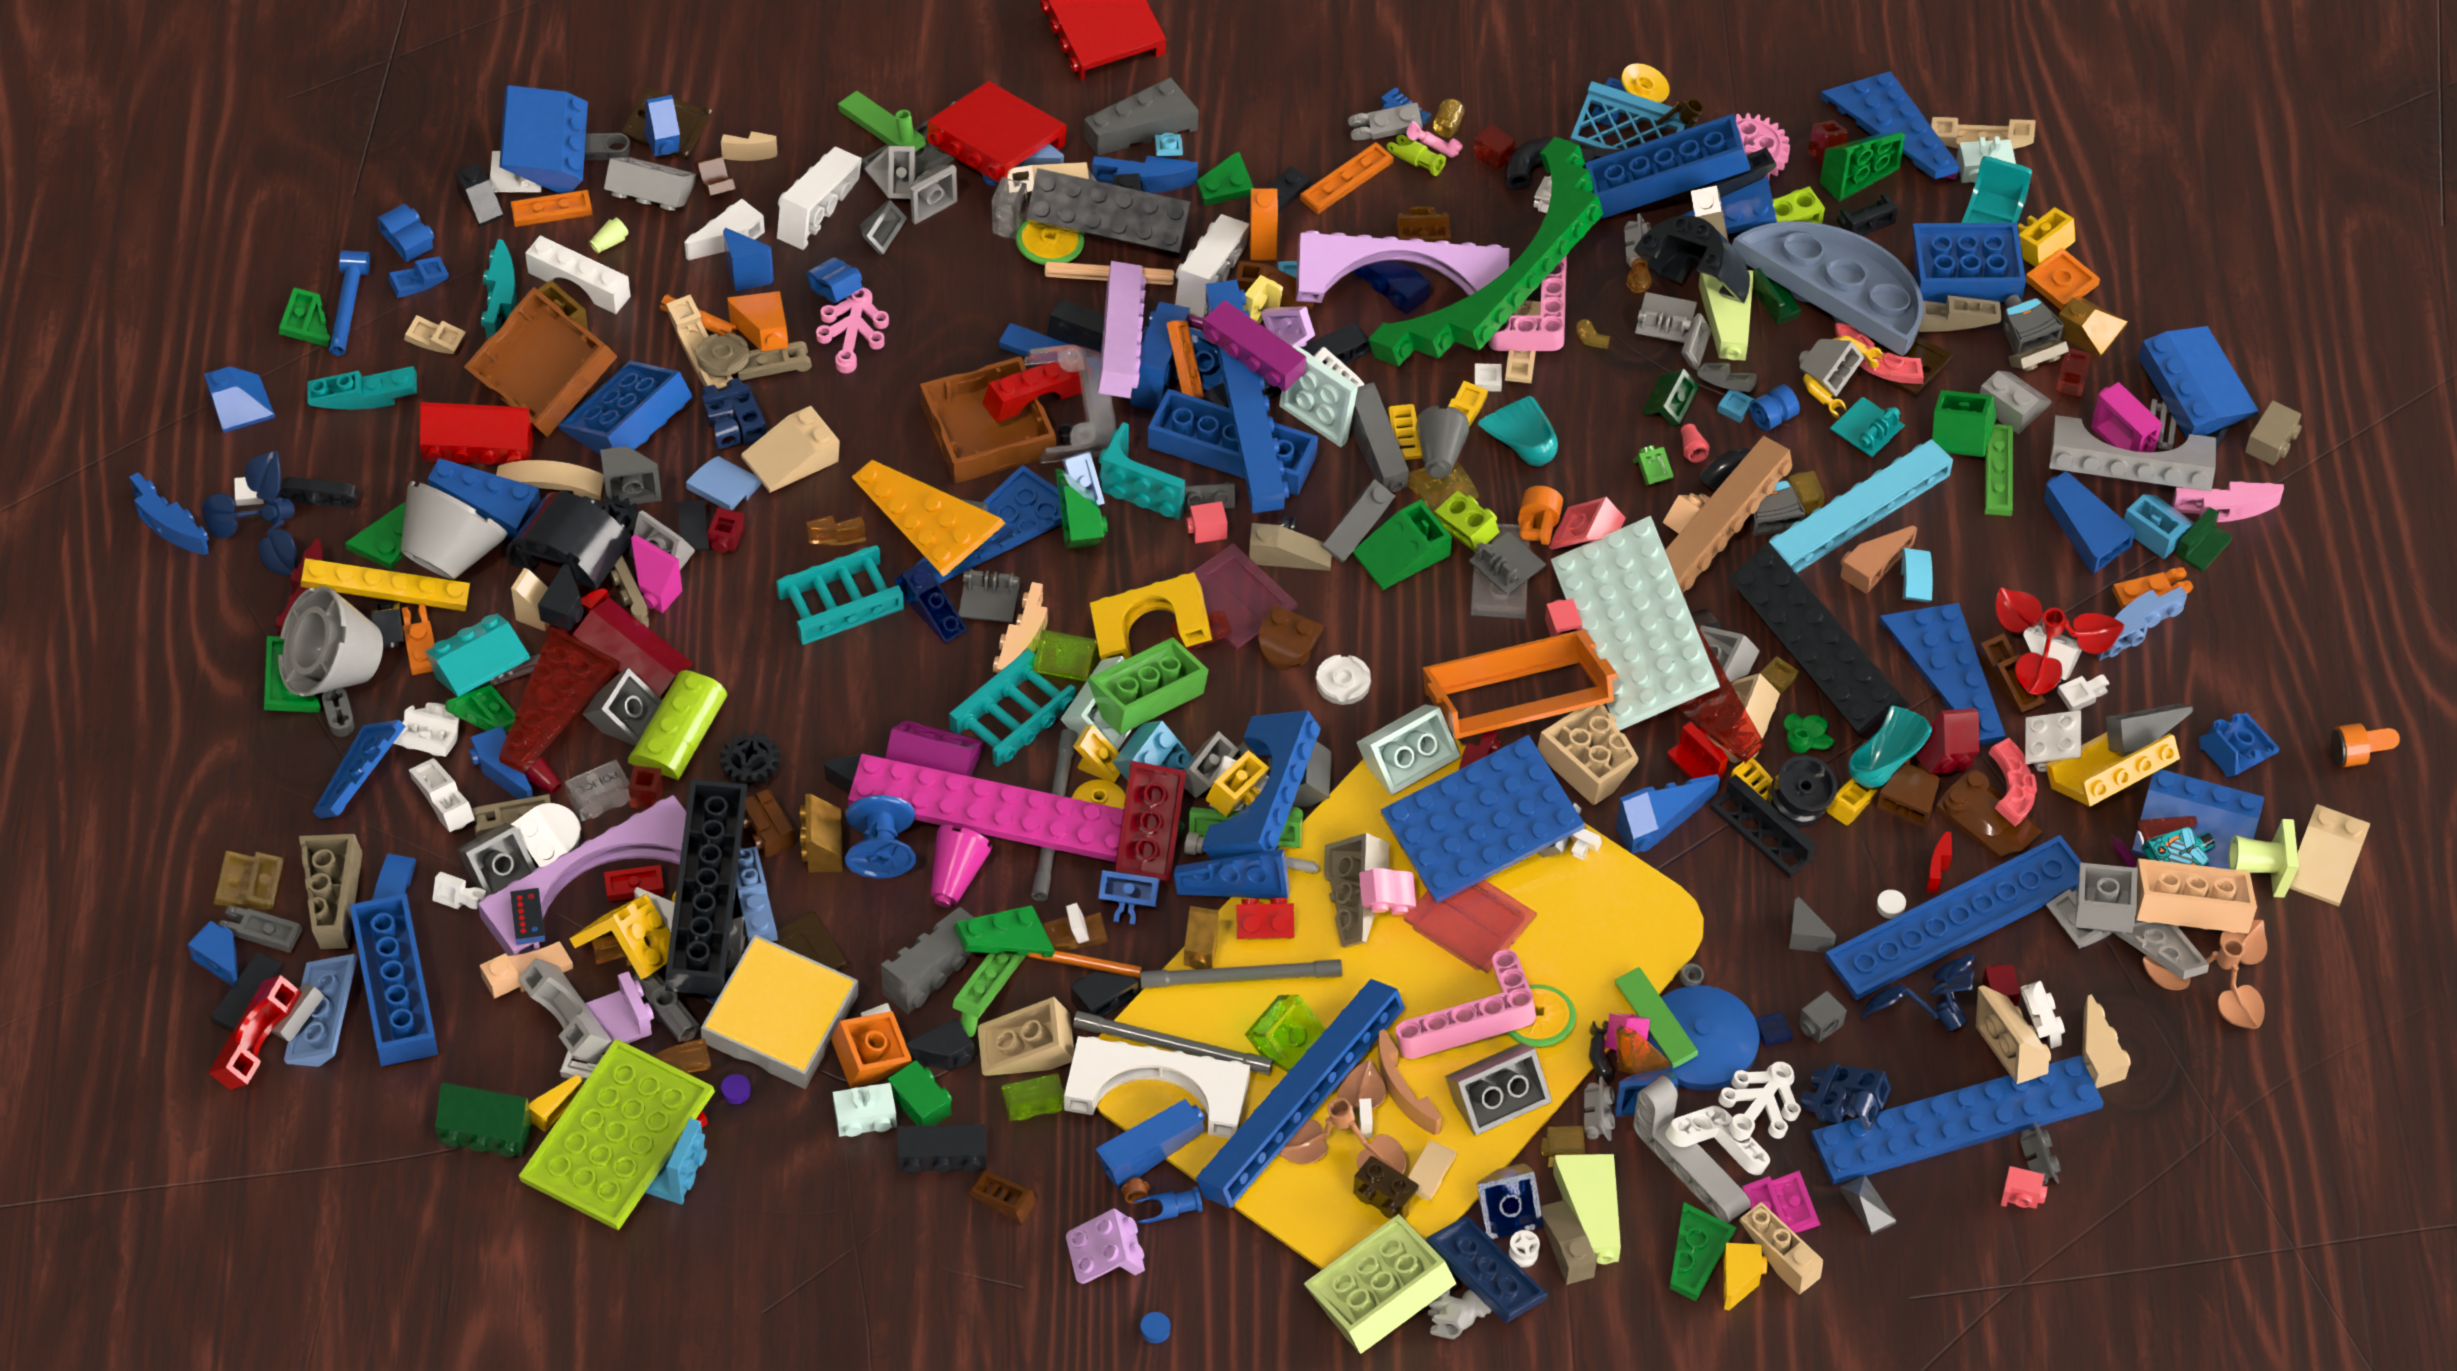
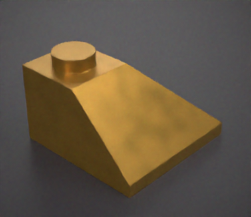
M2073 297L2059 313L2058 317L2064 325L2061 337L2101 358L2127 325V321L2082 297Z

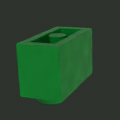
M916 1060L888 1078V1083H891L893 1099L916 1126H934L951 1115V1095L946 1088H940L935 1083V1078L927 1067L922 1068Z

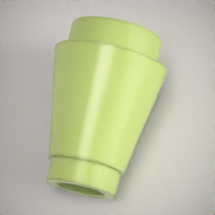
M617 217L613 220L609 219L589 241V244L599 254L624 241L625 236L629 232Z

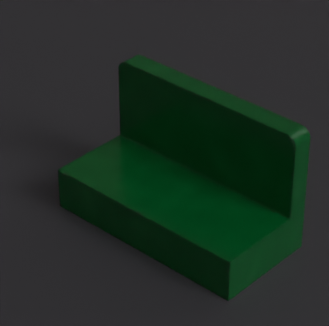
M1760 268L1755 269L1752 290L1776 325L1800 317L1801 309L1787 289L1766 277Z
M1684 368L1662 374L1643 407L1642 413L1646 416L1660 412L1671 426L1679 425L1699 385Z
M2211 507L2180 539L2176 552V557L2200 572H2204L2232 541V535L2216 526L2219 512Z

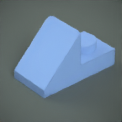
M1086 451L1062 459L1066 473L1092 493L1097 505L1104 504L1091 453Z

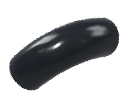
M1551 137L1530 140L1514 149L1505 166V182L1509 189L1521 190L1530 185V171L1536 165L1543 164L1540 152L1552 141Z
M1752 449L1730 450L1715 457L1698 473L1699 478L1710 489L1716 491Z

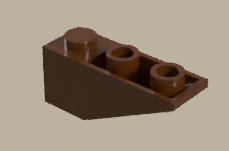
M1239 261L1236 276L1239 290H1244V293H1246L1258 277L1262 275L1283 287L1280 306H1306L1307 309L1313 310L1314 302L1296 301L1295 277L1265 263Z

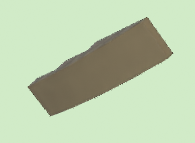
M1949 295L1946 303L1923 301L1924 311L1918 332L1953 331L1999 323L2001 321L2000 302Z

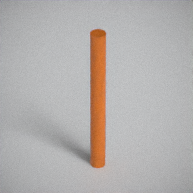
M1056 950L1052 958L1042 957V953H1028V957L1136 978H1140V971H1142L1140 966Z

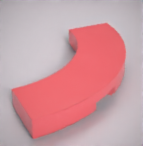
M1835 323L1836 337L1847 335L1867 345V349L1875 347L1874 343L1864 333L1847 323ZM1882 352L1883 360L1878 357L1872 358L1878 361V368H1871L1867 363V357L1859 365L1869 373L1883 379L1900 383L1923 384L1924 376L1921 358H1908L1889 352L1886 354Z
M2007 738L1992 746L1988 754L2000 766L2007 783L2006 796L1997 803L1995 809L2011 824L2016 826L2030 812L2034 804L2037 784L2034 774H2031L2027 766L2028 764L2025 763V755L2010 738Z

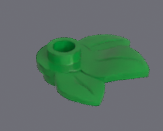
M1790 713L1784 720L1783 727L1788 732L1786 737L1788 747L1796 753H1806L1810 748L1825 750L1830 748L1835 743V740L1825 734L1828 723L1822 716L1809 715L1803 719L1795 713Z

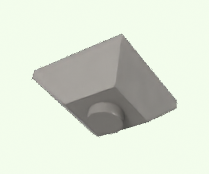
M939 165L925 171L914 181L910 187L911 216L914 225L957 202V176L954 165Z
M1701 625L1698 633L1719 684L1725 685L1748 675L1760 650L1744 634Z

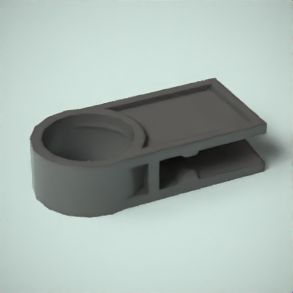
M586 133L584 160H610L611 158L629 156L631 151L630 142L626 135L622 133ZM616 143L625 145V147L621 150H612L609 148L611 145Z

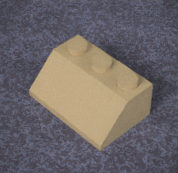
M1760 673L1736 679L1725 685L1719 684L1720 687L1717 688L1701 728L1707 735V738L1717 747L1724 750L1729 757L1728 761L1733 763L1745 761L1750 756L1756 758L1780 693Z
M1984 985L1978 987L1976 1028L2016 1084L2048 1074L2049 1061L2051 1060L2050 1050L2046 1044L2040 1042L2034 1027L2028 1025L2024 1020L2020 1008L2014 1006L2007 996Z

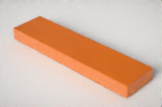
M1375 142L1302 192L1300 200L1318 215L1392 164L1394 157Z

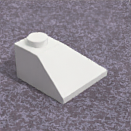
M2040 626L2035 628L2028 627L2023 635L2031 652L2042 656L2047 636L2043 633ZM2060 635L2052 638L2047 658H2055L2061 662V679L2067 680L2082 650L2076 640Z

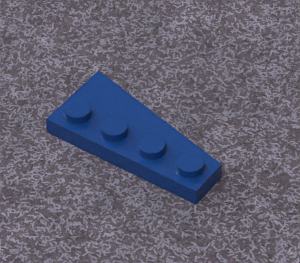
M1284 849L1179 865L1175 867L1174 871L1177 895L1288 899L1290 894Z

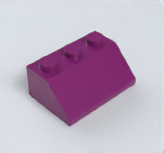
M905 720L891 729L885 759L971 777L985 741Z

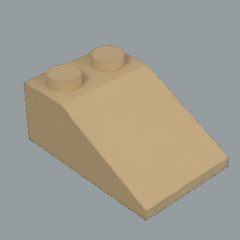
M809 406L787 416L745 450L741 457L771 493L837 463L839 460L840 441L813 407Z
M2316 804L2297 853L2299 868L2289 888L2340 906L2370 823Z
M1055 997L977 1025L981 1067L984 1076L1047 1071L1068 1064L1073 1060L1074 1045L1070 1013Z

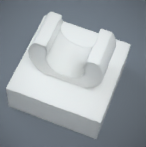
M1586 829L1570 836L1571 841L1575 843L1571 852L1574 857L1580 860L1585 858L1588 849L1597 853L1602 844L1599 835Z

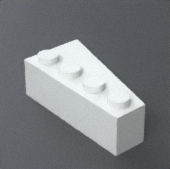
M834 147L828 154H824L814 167L811 166L801 179H797L787 192H783L778 201L780 210L777 239L804 250L808 245L807 237L810 234H817L821 228L819 224L823 217L831 216L838 200L842 201L859 180L862 158Z
M1223 214L1219 216L1215 223L1211 222L1207 234L1199 238L1195 250H1190L1184 264L1181 263L1177 269L1176 278L1178 279L1175 305L1189 307L1190 315L1205 318L1207 315L1205 300L1206 284L1227 280L1230 268H1234L1247 245L1250 224Z

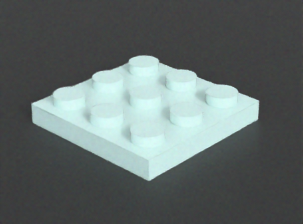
M1294 345L1293 347L1306 356V373L1285 392L1282 390L1279 406L1339 447H1342L1348 442L1358 386L1313 357L1310 353Z

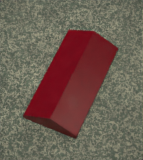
M610 598L594 607L573 633V638L618 673H621L625 668H629L660 699L668 692L676 675L680 671L689 670L693 666L690 660Z
M1136 761L1130 762L1114 872L1159 878L1160 881L1170 882L1186 771Z

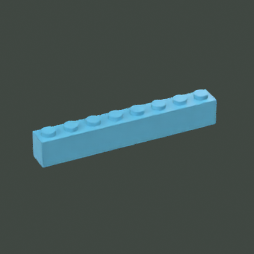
M1932 439L1923 445L1919 444L1906 456L1896 458L1887 468L1877 470L1868 480L1855 484L1849 492L1836 496L1830 504L1822 509L1817 508L1803 521L1795 522L1784 533L1774 535L1769 542L1799 572L1949 477L1953 459Z

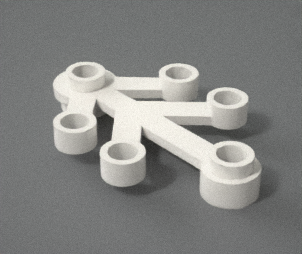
M1775 1062L1768 1067L1767 1071L1746 1072L1739 1070L1735 1072L1731 1083L1736 1089L1724 1088L1719 1095V1103L1724 1107L1730 1108L1735 1105L1736 1101L1754 1102L1745 1114H1737L1733 1117L1729 1125V1131L1734 1139L1742 1141L1751 1136L1755 1128L1754 1121L1764 1107L1771 1122L1768 1128L1769 1134L1777 1139L1784 1137L1788 1125L1782 1117L1788 1121H1795L1801 1111L1800 1106L1795 1102L1790 1088L1794 1082V1071L1790 1065L1785 1062ZM1749 1083H1767L1764 1088L1747 1089ZM1777 1090L1784 1103L1781 1113L1774 1097Z

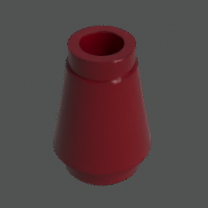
M533 755L522 766L527 780L550 795H554L561 788L563 783L543 757L539 758L537 755Z

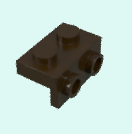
M1370 1156L1354 1176L1353 1194L1361 1202L1371 1204L1379 1209L1389 1219L1394 1218L1398 1214L1404 1220L1408 1217L1410 1200L1419 1190V1184L1374 1156Z

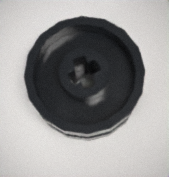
M1807 755L1795 756L1783 764L1769 785L1767 801L1796 827H1808L1820 820L1834 800L1837 793V781L1828 765L1818 758Z

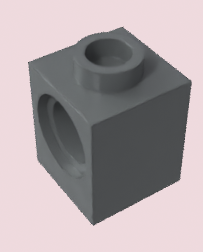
M1826 991L1801 1010L1800 1028L1805 1035L1812 1037L1817 1043H1820L1844 1025L1847 1010Z

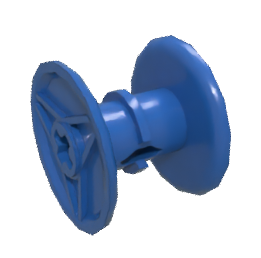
M872 795L851 803L845 811L846 821L854 830L863 834V841L853 845L847 852L845 860L849 869L861 876L874 879L892 878L903 875L911 870L916 863L915 853L907 844L894 840V837H898V833L909 828L915 820V809L911 804L901 798L888 795Z

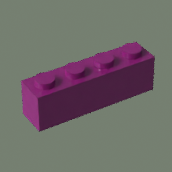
M1226 300L1221 302L1203 319V335L1210 343L1224 349L1230 357L1237 358L1250 371L1257 372L1263 376L1272 386H1277L1285 392L1306 373V356Z

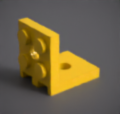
M646 893L604 914L569 938L574 948H577L612 930L642 980L667 963L671 933ZM645 936L650 942V947L644 941Z

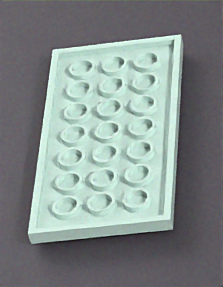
M1651 516L1607 534L1600 540L1589 542L1551 559L1566 600H1574L1582 622V630L1585 629L1595 643L1596 649L1593 650L1601 660L1607 659L1617 673V678L1612 679L1614 701L1606 704L1609 712H1612L1616 719L1615 724L1619 731L1720 687Z

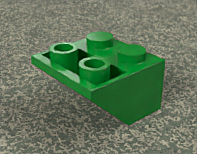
M1941 390L1934 411L1932 440L1946 453L1984 457L1997 418L1993 395Z

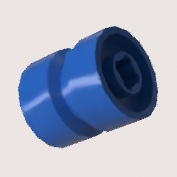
M1781 384L1770 390L1766 395H1761L1749 403V410L1755 424L1761 430L1769 431L1778 426L1781 421H1787L1798 415L1800 406L1794 392L1785 384Z

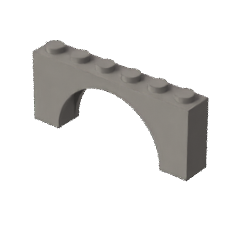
M2055 415L2049 468L2211 491L2216 469V438L2189 434L2187 441L2173 450L2136 452L2117 448L2098 440L2085 429L2080 418Z

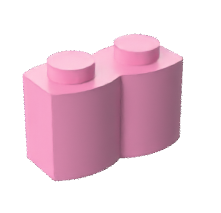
M1373 868L1359 873L1362 907L1371 908L1372 913L1391 911L1392 915H1404L1408 913V909L1416 907L1413 873L1382 868Z

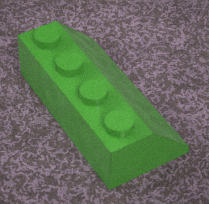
M1172 637L1089 677L1088 683L1102 719L1121 735L1204 694L1208 669Z

